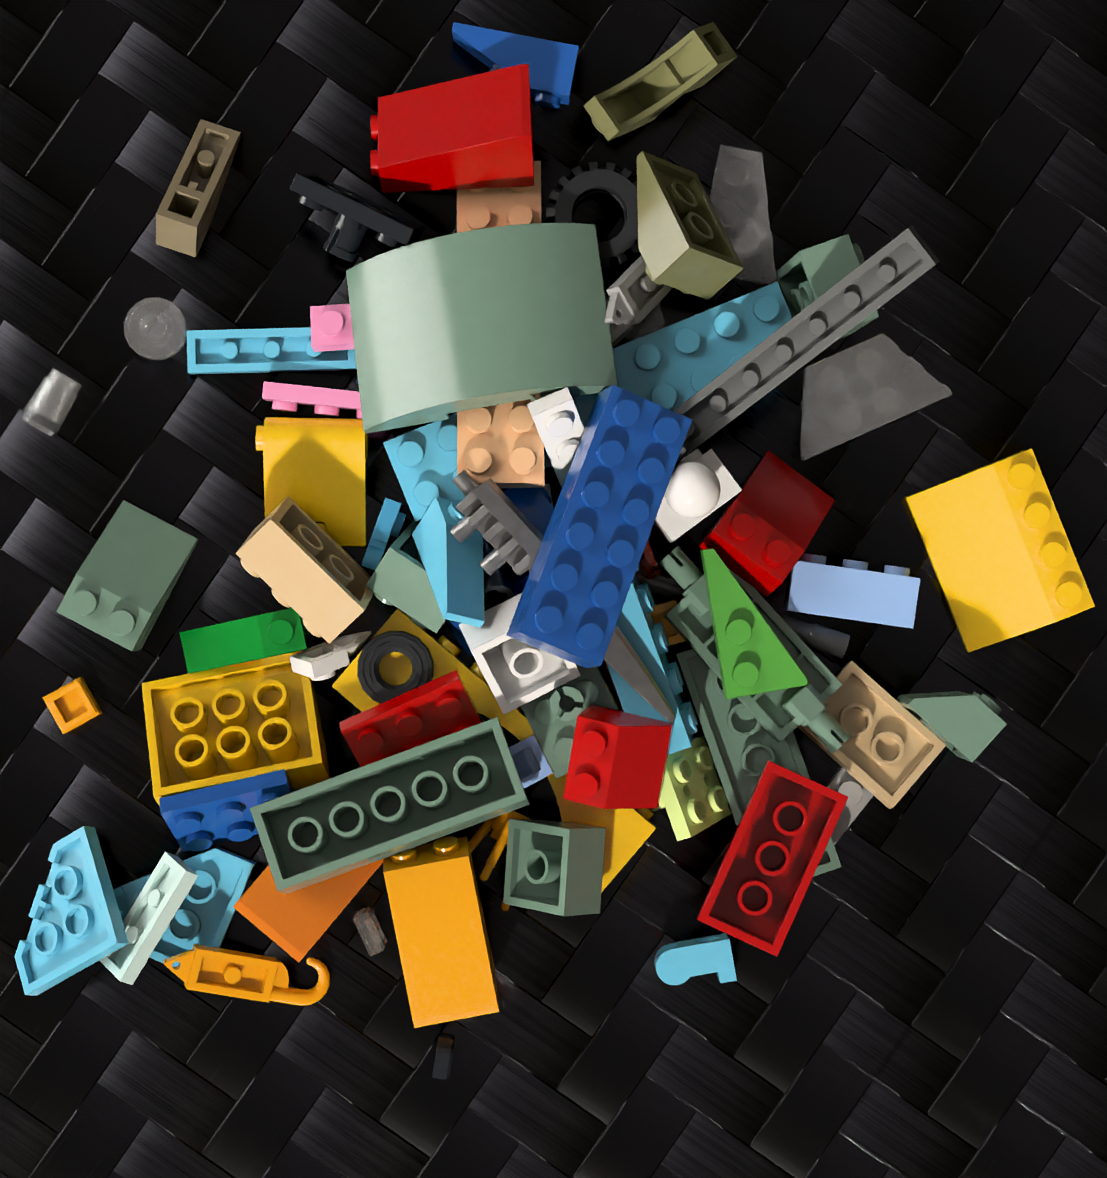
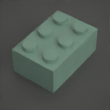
M849 234L799 251L774 273L792 318L864 263L860 247L857 243L852 244ZM877 310L841 338L852 334L879 317Z

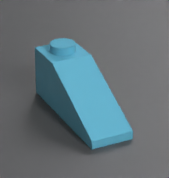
M435 497L413 532V539L443 619L481 628L485 621L484 569L479 564L483 560V535L477 529L460 543L449 530L465 517L456 507L461 501H450Z

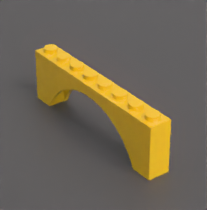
M399 608L374 635L375 637L387 631H405L417 636L429 648L434 661L432 681L457 670L478 713L490 719L497 717L501 726L511 732L519 741L532 735L535 736L525 714L522 712L521 706L503 714L478 664L474 662L469 667L457 656L462 650L446 636L442 635L437 640L426 629L413 623L409 615ZM360 652L334 682L332 687L363 712L380 703L372 700L360 684L357 676ZM400 652L386 654L379 664L381 678L391 685L404 684L412 674L410 659ZM554 773L547 777L555 793L562 822H576L606 828L602 893L656 829L654 823L650 821L654 814L647 808L602 809L563 799L567 774L556 778Z

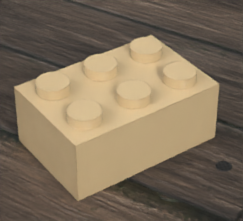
M289 496L252 531L236 552L241 558L242 566L249 574L263 579L272 588V594L280 604L294 609L303 618L302 621L307 630L316 637L324 638L329 644L365 611L374 594L373 591L365 587L371 576Z

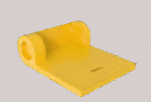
M265 417L264 426H256L255 436L256 450L263 451L265 518L289 496L315 522H324L317 524L339 546L366 547V461L368 455V433L366 434L363 430L362 419Z

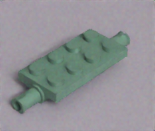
M678 545L659 564L684 589L685 592L682 595L685 598L672 608L664 618L721 679L705 576ZM729 569L803 672L808 682V685L737 698L777 742H781L799 725L802 727L807 725L829 749L828 751L831 754L842 746L843 742L845 743L851 737L850 733H847L825 709L828 706L826 700L842 684L760 593Z

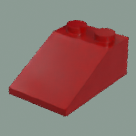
M769 450L742 485V491L734 496L699 545L702 549L713 548L728 569L766 597L783 583L806 550L835 501Z

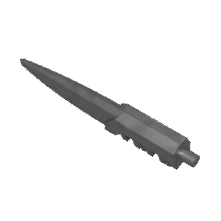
M464 469L452 482L466 496L456 506L465 517L449 531L462 543L475 530H479L484 539L495 548L479 562L481 567L490 576L506 561L517 575L519 574L520 576L527 570H529L530 574L542 543L543 535L491 478L479 486ZM616 625L604 660L654 709L673 724L675 714L634 648Z

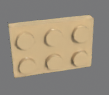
M850 661L836 676L842 686L826 700L828 706L825 709L847 733H850L851 737L831 754L828 751L829 749L807 725L804 727L799 725L798 728L888 809L894 808L946 744L853 661Z

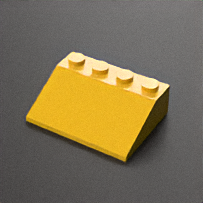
M1032 449L1018 452L906 497L968 653L1058 622L1095 607Z
M301 651L142 683L153 796L159 806L160 798L285 769L294 790L303 789L330 779L326 744L313 680L310 677L293 672L289 656Z

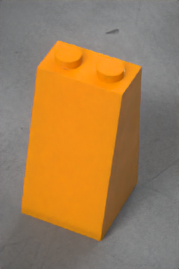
M453 836L441 837L433 843L419 845L384 858L383 873L414 1028L499 1012L495 966L467 836L461 838Z

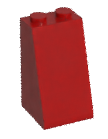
M519 64L378 98V115H371L370 117L372 141H378V150L370 151L372 176L380 177L382 193L535 186L529 64Z

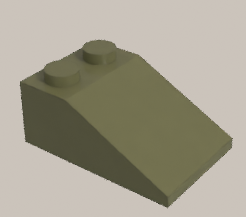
M642 151L637 155L638 249L646 263L645 271L656 284H664L676 288L684 294H692L709 300L744 267L697 174Z

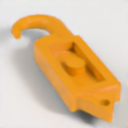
M194 944L193 949L163 960L164 965L184 981V986L187 990L267 1003L273 1001L298 1006L311 1005L319 1001L327 993L330 985V973L327 966L320 960L312 957L307 958L306 963L316 969L319 977L316 985L310 989L288 987V970L283 962L276 959V957ZM174 962H179L178 966H172Z

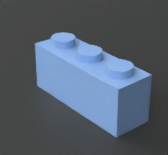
M803 553L801 561H797L788 574L783 610L905 628L914 627L920 578L909 577L910 568L885 565L884 573L867 571L868 562L843 559L842 567L826 565V556Z

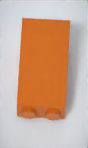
M383 859L289 894L277 891L268 865L233 907L299 963L383 863Z

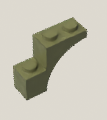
M712 22L693 29L660 57L621 83L595 95L584 107L591 116L595 128L609 141L651 123L683 94L704 86L738 56L715 23Z

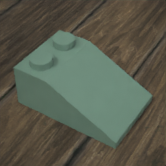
M123 500L76 573L56 612L130 651L141 650L199 539Z

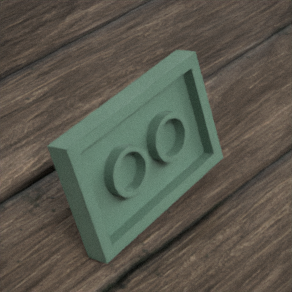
M576 664L581 676L521 706L556 778L568 773L577 716L590 704L618 710L597 667L584 668Z

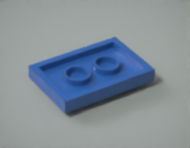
M285 769L160 798V812L183 852L189 850L203 851L214 844L227 841H245L258 834L250 808L295 792Z

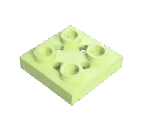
M703 735L693 738L692 747L668 755L659 806L657 808H647L651 812L666 808L677 841L691 838L731 814L725 791L719 782L714 768V760Z

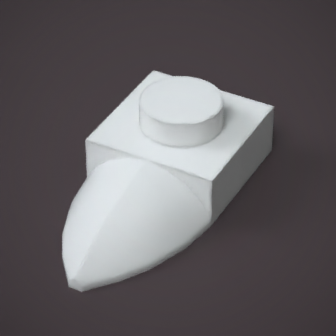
M366 631L338 637L330 644L326 641L289 656L292 670L295 673L310 677L314 681L329 679L336 674L335 670L350 665L349 657L366 643L372 632Z

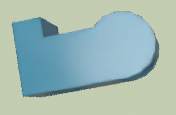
M727 933L669 943L662 946L655 955L654 965L657 974L664 983L669 985H680L692 976L717 972L720 983L737 981L730 939Z

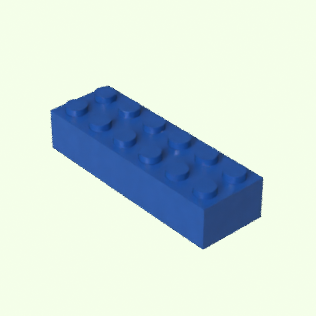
M611 385L598 393L507 636L584 668L601 666L692 419L615 385Z

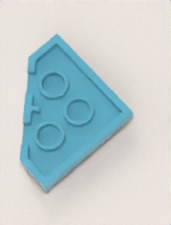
M83 826L52 846L48 861L52 862V866L46 883L39 884L29 913V917L33 918L27 939L20 940L15 953V960L25 995L37 996L129 944L95 827Z
M218 846L183 860L198 877L149 958L163 963V960L168 957L193 949L194 944L221 948L236 912L233 906L242 897L256 862ZM151 874L113 889L122 922ZM174 962L172 966H178L179 962Z

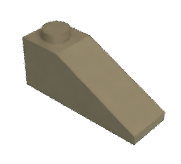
M202 119L200 120L156 213L157 245L193 257L197 256L211 226L241 132Z

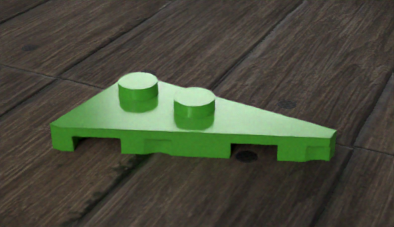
M713 548L700 550L724 698L731 699L808 685L807 678L716 551Z

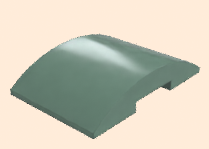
M532 223L459 232L388 251L359 263L346 271L363 430L366 434L449 419V413L528 399H531L533 402L568 387L572 397L599 393L611 385L618 387L610 323L604 322L607 301L595 224Z

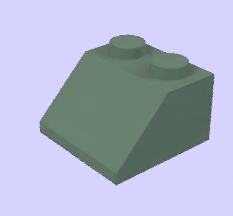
M413 520L389 547L365 587L373 591L374 595L381 602L387 605H394L408 614L412 622L417 626L437 633L447 619L442 617L412 534L419 524Z
M960 691L900 694L896 698V701L944 742L952 753L972 763L1007 724L998 716L1002 709L983 693L979 695L975 691L972 694Z
M509 818L503 903L560 916L599 914L606 828L576 822Z

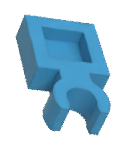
M385 498L361 566L375 570L382 559L390 535L398 538L406 514L399 512L401 503Z

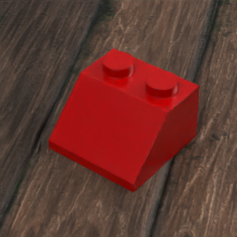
M590 704L577 716L563 799L602 809L657 808L660 802L674 724Z

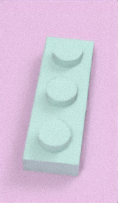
M164 852L123 920L129 944L99 960L121 982L133 985L198 877L178 856Z

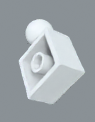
M697 448L675 465L654 521L655 527L667 543L675 541L742 491L712 449L703 455Z

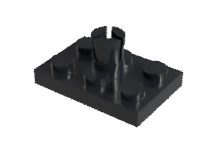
M296 173L290 190L300 194L298 202L320 212L322 209L328 211L332 209L338 212L328 240L325 241L323 249L349 262H354L357 255L356 252L368 228L378 231L375 237L377 240L394 248L419 242L425 226L314 173Z

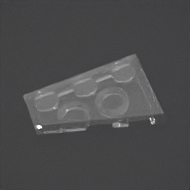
M720 145L709 199L744 267L733 279L768 286L778 281L774 264L772 232L770 231L762 153Z

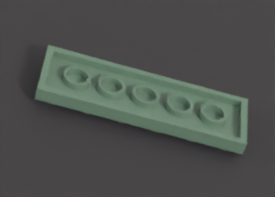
M693 649L676 654L737 826L767 761L810 779L793 731L781 742H777L737 697L731 699L724 698L721 679ZM831 837L813 877L842 867Z

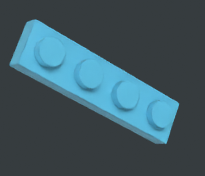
M311 327L187 331V367L189 374L357 370L355 349L314 352L311 347Z

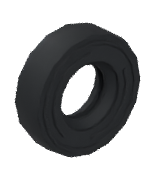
M387 631L373 637L363 647L358 659L357 676L362 689L372 700L380 704L431 682L433 679L434 661L429 648L417 636L405 631ZM400 652L410 659L412 674L404 684L391 685L381 678L379 664L386 654Z

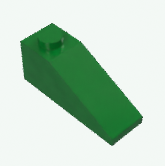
M289 608L179 633L188 673L308 649L312 647L309 631L303 624V618L294 609Z

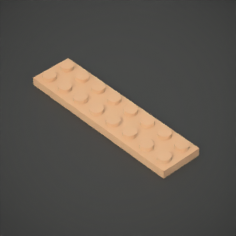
M534 161L535 186L457 189V233L507 225L542 223L541 161ZM531 399L457 412V475L465 469L479 486L491 478L499 488H545L544 445L527 406L528 403L532 402Z

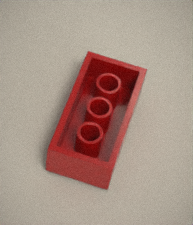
M767 761L698 913L697 920L777 957L847 802L848 796Z

